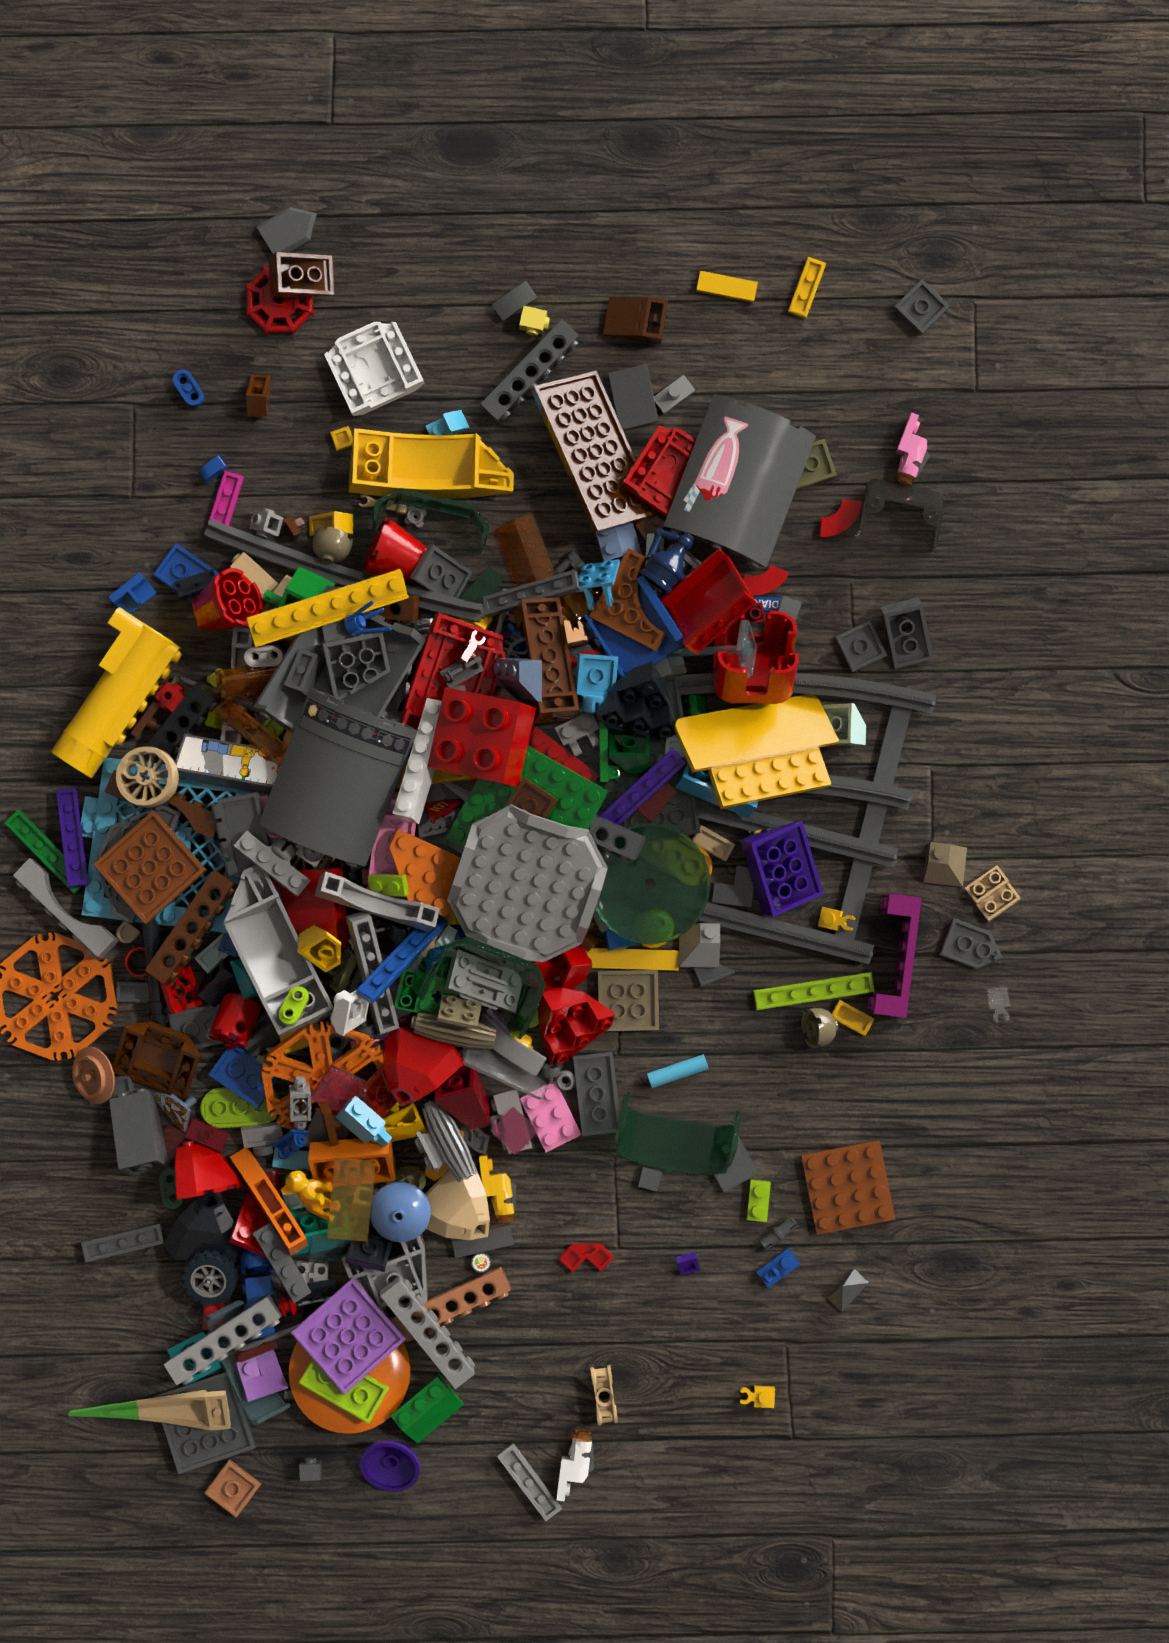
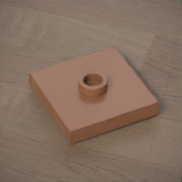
M229 1459L204 1494L237 1518L262 1483Z

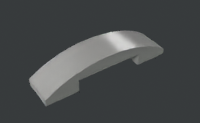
M483 1015L479 1023L497 1030L493 1049L517 1066L537 1076L547 1058L533 1048H528L501 1029L500 1025Z

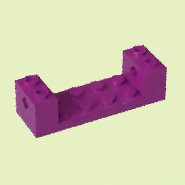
M886 894L884 898H881L880 910H883V915L905 917L906 920L902 921L901 933H904L898 947L901 959L900 961L897 960L896 972L899 973L898 980L894 981L893 992H896V996L872 993V997H868L867 1009H870V1013L903 1018L907 1016L922 898L897 894Z

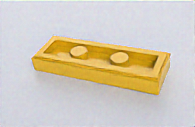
M811 257L807 258L787 313L806 319L826 263Z
M700 271L696 292L754 303L758 282Z

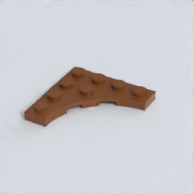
M628 548L620 562L614 585L610 586L614 601L612 603L613 606H607L603 592L589 617L657 652L666 634L656 628L646 617L640 603L639 583L637 581L647 559L645 556Z

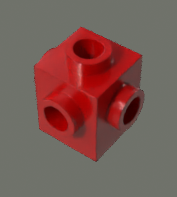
M171 682L161 684L156 691L158 694L155 697L159 700L157 704L167 711L169 709L173 712L186 696L183 693L184 688L177 682L174 684Z

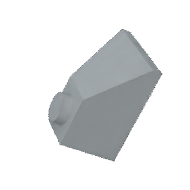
M699 923L679 928V968H719L720 924Z

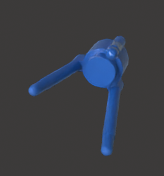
M374 601L365 604L353 614L346 616L344 623L347 631L350 634L354 633L355 636L392 631L391 627L363 629L366 626L365 620L383 612L384 608L364 616L359 615L373 605Z

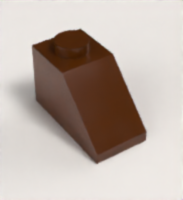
M251 374L246 393L247 416L267 417L270 403V375Z

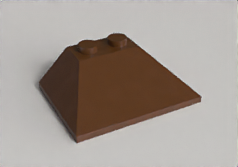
M148 1021L125 1025L112 1068L116 1074L128 1076L131 1080L170 1095L174 1094L186 1101L201 1054L188 1035Z

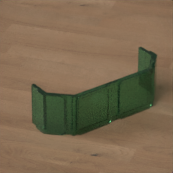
M402 488L396 489L394 493L391 494L390 492L375 501L372 517V529L374 530L376 529L379 513L396 502L470 518L482 535L479 553H482L483 546L486 544L489 525L480 512L479 514L477 513L476 507L472 504L446 498L438 499L429 494Z

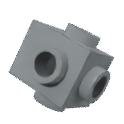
M263 508V511L254 510L249 529L255 531L256 535L262 538H267L268 536L278 537L283 517L274 514L275 511Z

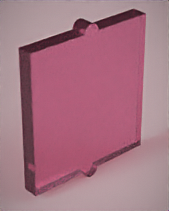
M513 1106L504 1117H500V1121L490 1131L516 1155L525 1145H529L530 1139L539 1130Z

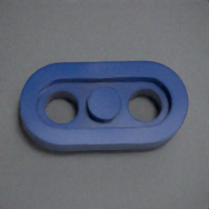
M187 370L177 371L173 376L174 385L189 406H200L204 401L203 391L190 372ZM183 378L187 379L185 384H181ZM196 394L198 395V398L196 400H192V395Z

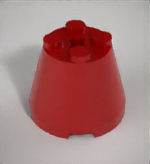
M384 518L378 527L379 533L377 532L374 540L371 542L364 560L363 567L365 568L362 573L376 577L400 569L405 582H414L410 576L427 547L394 521Z
M229 568L218 573L192 601L198 627L212 632L248 627L246 618L260 614V611L263 610L262 596L256 583H251L243 575L244 572L236 568Z

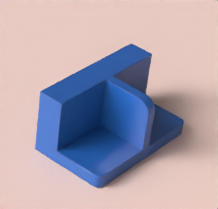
M139 572L111 594L109 598L118 608L120 607L129 614H133L153 598L157 592Z

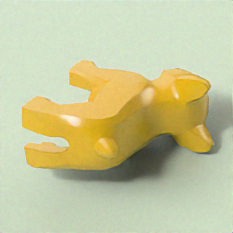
M299 1170L291 1171L286 1179V1185L281 1189L283 1194L297 1193L310 1213L327 1221H332L335 1215L323 1210L339 1211L341 1207L339 1200H330L324 1196V1191H332L333 1185L331 1182L324 1183L315 1179H307L306 1174Z

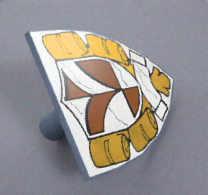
M154 1093L153 1095L164 1113L186 1133L191 1112L189 1108L196 1103L195 1097L190 1096L183 1102L174 1094Z

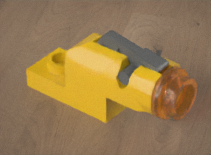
M488 1154L480 1155L482 1184L487 1197H493L491 1202L494 1207L495 1218L498 1223L514 1221L513 1216H515L517 1186L511 1182L506 1172L490 1174V1171H493L492 1159H488Z

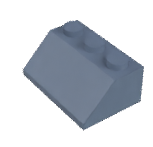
M633 522L595 533L603 562L617 559L621 561L628 548L642 554Z
M496 658V663L494 664L496 679L515 698L542 701L541 660Z

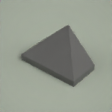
M424 810L420 822L417 824L418 837L422 838L449 832L456 820L455 811L453 810L452 813L444 818L440 816L435 819V824H432L426 810Z
M853 1269L827 1299L842 1312L869 1282Z

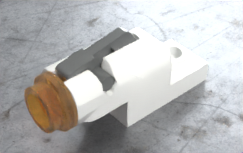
M575 1430L568 1453L570 1457L562 1456L557 1501H565V1495L569 1496L571 1483H567V1481L583 1483L588 1476V1472L594 1470L593 1438L590 1431Z

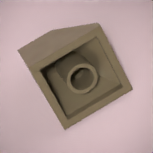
M927 843L923 883L963 887L967 848L951 844Z

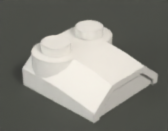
M344 990L336 994L330 1020L336 1033L344 1036L366 1021L369 1002L357 995L356 991L349 993Z

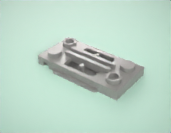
M454 950L444 989L453 990L461 998L480 1002L482 1006L497 1010L499 1008L510 1013H516L525 974L511 970L505 965L476 954Z

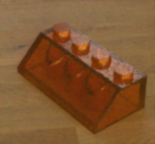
M532 512L517 517L495 529L517 587L556 575Z
M247 665L215 670L218 695L226 700L234 699L236 695L241 694L253 696L255 692L264 690L278 665L266 667H251Z

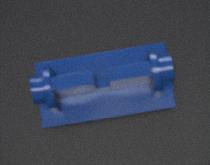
M296 1128L291 1129L286 1135L280 1137L278 1141L272 1144L271 1147H277L280 1159H287L293 1152H296L305 1145V1136L310 1132L297 1130Z

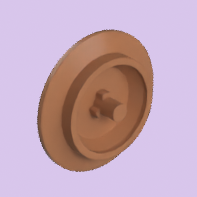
M95 1047L81 1049L73 1063L72 1075L74 1084L87 1101L93 1104L104 1103L111 1097L114 1090L115 1078L112 1065L101 1050Z

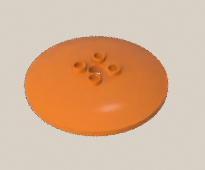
M298 1341L291 1355L289 1382L293 1397L301 1411L312 1422L329 1431L353 1434L377 1427L398 1409L408 1389L410 1361L403 1342L367 1374L389 1387L388 1392L368 1424L300 1385L298 1382L311 1362L312 1357Z

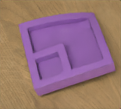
M274 1349L255 1357L247 1358L243 1362H235L246 1402L288 1388Z

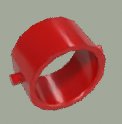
M134 945L132 946L133 950L129 951L125 958L126 969L135 977H147V972L145 974H138L131 968L130 962L133 954L144 950L143 947L136 948Z

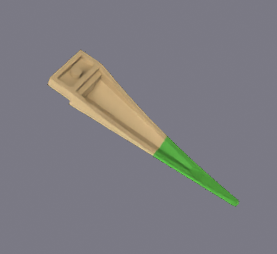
M200 1390L68 1412V1416L144 1420L204 1430L230 1429L231 1426L226 1390L213 1392Z

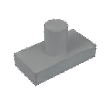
M683 375L654 396L655 404L664 415L692 395L695 389Z

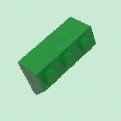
M438 1373L403 1402L391 1414V1418L406 1435L418 1444L461 1408L464 1403Z

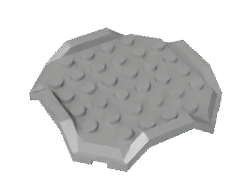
M510 804L472 823L447 901L467 938L485 948L522 960L545 962L582 944L596 908L608 867L588 829L571 827L530 814Z

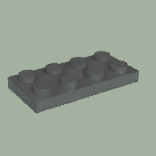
M613 1052L573 1056L582 1136L622 1132Z

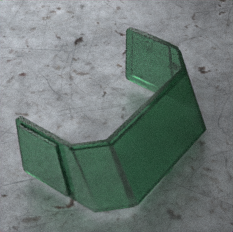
M468 936L428 950L426 956L422 957L411 980L412 988L419 1000H424L447 950L456 947L518 972L524 986V991L517 1004L516 1013L512 1014L508 1026L518 1039L525 1035L545 991V982L537 964Z
M627 1091V1094H623L614 1141L617 1143L616 1154L630 1162L639 1163L641 1166L663 1169L665 1173L672 1174V1171L696 1176L698 1174L708 1176L727 1172L728 1166L732 1164L737 1151L742 1116L739 1115V1111H736L731 1125L713 1127L638 1113L628 1107L630 1092Z

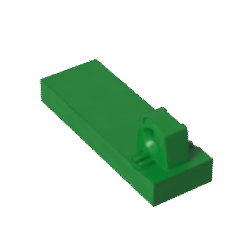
M599 722L600 783H609V780L620 778L619 766L608 765V728L605 727L603 722Z

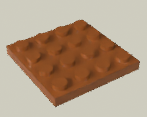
M154 810L94 863V866L144 924L150 923L207 871Z
M880 1140L801 1155L817 1235L895 1220Z

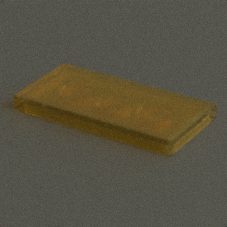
M335 1158L327 1238L368 1241L376 1161Z

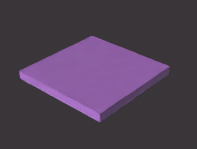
M351 1278L291 1332L344 1395L406 1340L354 1278Z

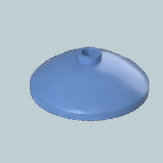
M393 1182L385 1185L375 1194L371 1202L370 1218L374 1228L381 1236L394 1242H407L417 1238L425 1231L430 1221L431 1207L427 1196L417 1186L407 1182ZM401 1213L403 1217L398 1219L395 1214Z

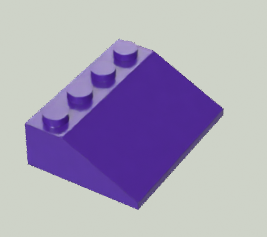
M802 821L758 832L740 840L763 914L775 917L824 895Z

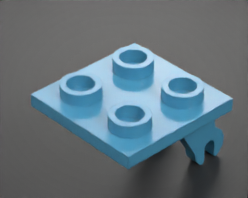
M619 559L606 560L595 564L588 563L582 566L578 577L580 591L577 592L584 591L589 610H594L593 606H595L592 593L593 587L602 586L607 606H613L612 603L614 601L610 586L614 585L620 565Z

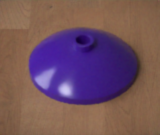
M375 1442L363 1451L360 1458V1469L364 1478L376 1488L384 1491L398 1492L406 1490L413 1486L419 1477L420 1464L418 1458L408 1447L397 1442Z

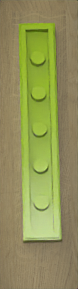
M871 972L753 990L756 1010L875 992Z

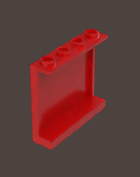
M719 548L679 582L669 594L660 599L663 605L670 611L685 639L682 641L684 646L696 655L757 603L730 557Z
M342 867L297 869L310 880L298 897L294 896L272 877L270 878L298 937L301 932L315 925L341 942V949L350 946L346 906L314 896L319 877L325 872L343 877Z

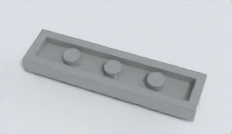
M514 1443L497 1455L498 1459L545 1521L562 1510L560 1504Z

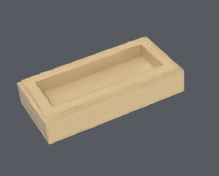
M700 825L701 833L695 834L692 843L726 862L735 844Z

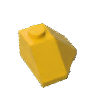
M315 925L299 934L297 949L299 954L324 972H328L340 965L341 942Z

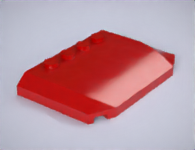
M658 426L622 484L630 493L667 517L696 440L681 429H669Z
M436 613L431 622L399 722L418 730L427 698L442 701L444 687H448L440 671L456 663L454 658L462 645L467 642L469 634L474 630L477 631L475 635L477 641L483 636L486 637L485 642L478 645L474 651L476 657L480 656L482 659L481 665L484 671L458 685H465V691L493 697L498 683L494 673V664L496 663V658H506L505 651H503V636L450 616Z

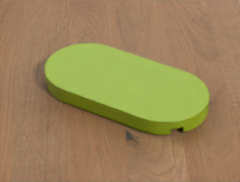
M226 1087L215 1088L208 1092L200 1105L203 1119L215 1128L244 1127L270 1123L279 1115L270 1116L266 1099L257 1109ZM273 1089L274 1096L280 1099L278 1093Z

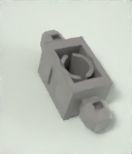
M296 1076L294 1085H289L290 1121L295 1123L297 1130H304L307 1120L311 1121L312 1101L310 1084H306L304 1076ZM299 1098H302V1102H304L301 1104V1107L296 1104L299 1102Z

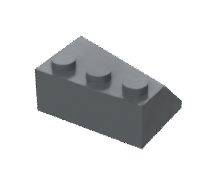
M383 632L320 643L328 684L332 696L342 700L391 672Z

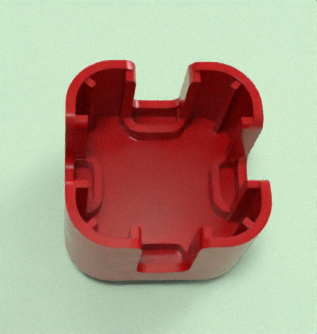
M768 611L762 633H743L745 617L742 615L714 640L712 652L714 691L721 699L728 703H783L793 694L799 662V653H794L797 638L796 622L790 615L784 612Z

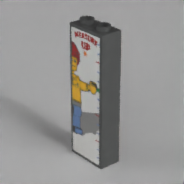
M184 734L175 764L178 769L179 779L252 792L258 791V793L270 795L286 752Z

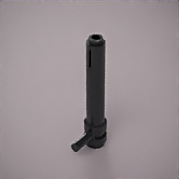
M156 917L148 924L142 922L146 968L161 947L159 925ZM147 972L148 1008L151 1010L149 1020L160 1025L167 1024L170 1018L169 1009L160 981Z

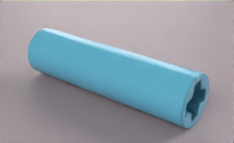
M702 1054L649 1072L647 1076L651 1087L655 1088L708 1070L709 1068L705 1056Z

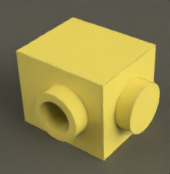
M524 306L519 324L520 330L527 331L526 333L532 336L543 335L544 329H548L550 318L547 317V311Z

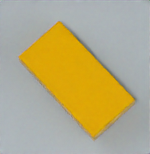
M838 1000L831 1013L838 1022L863 1036H866L874 1021V1018L841 1000Z

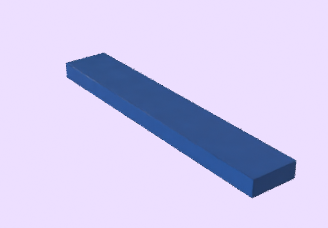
M438 915L436 927L429 932L415 928L359 986L356 994L373 1004L448 925V921Z

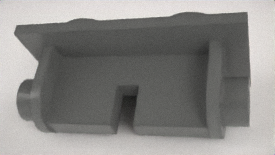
M475 655L470 662L464 664L456 662L440 671V674L448 687L453 688L484 671L481 665L482 659L480 656L476 657Z

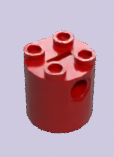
M238 992V994H225L208 1037L225 1043L224 1046L230 1050H235L236 1047L246 1048L261 1012L260 1005L253 1000V997L243 999L241 992Z

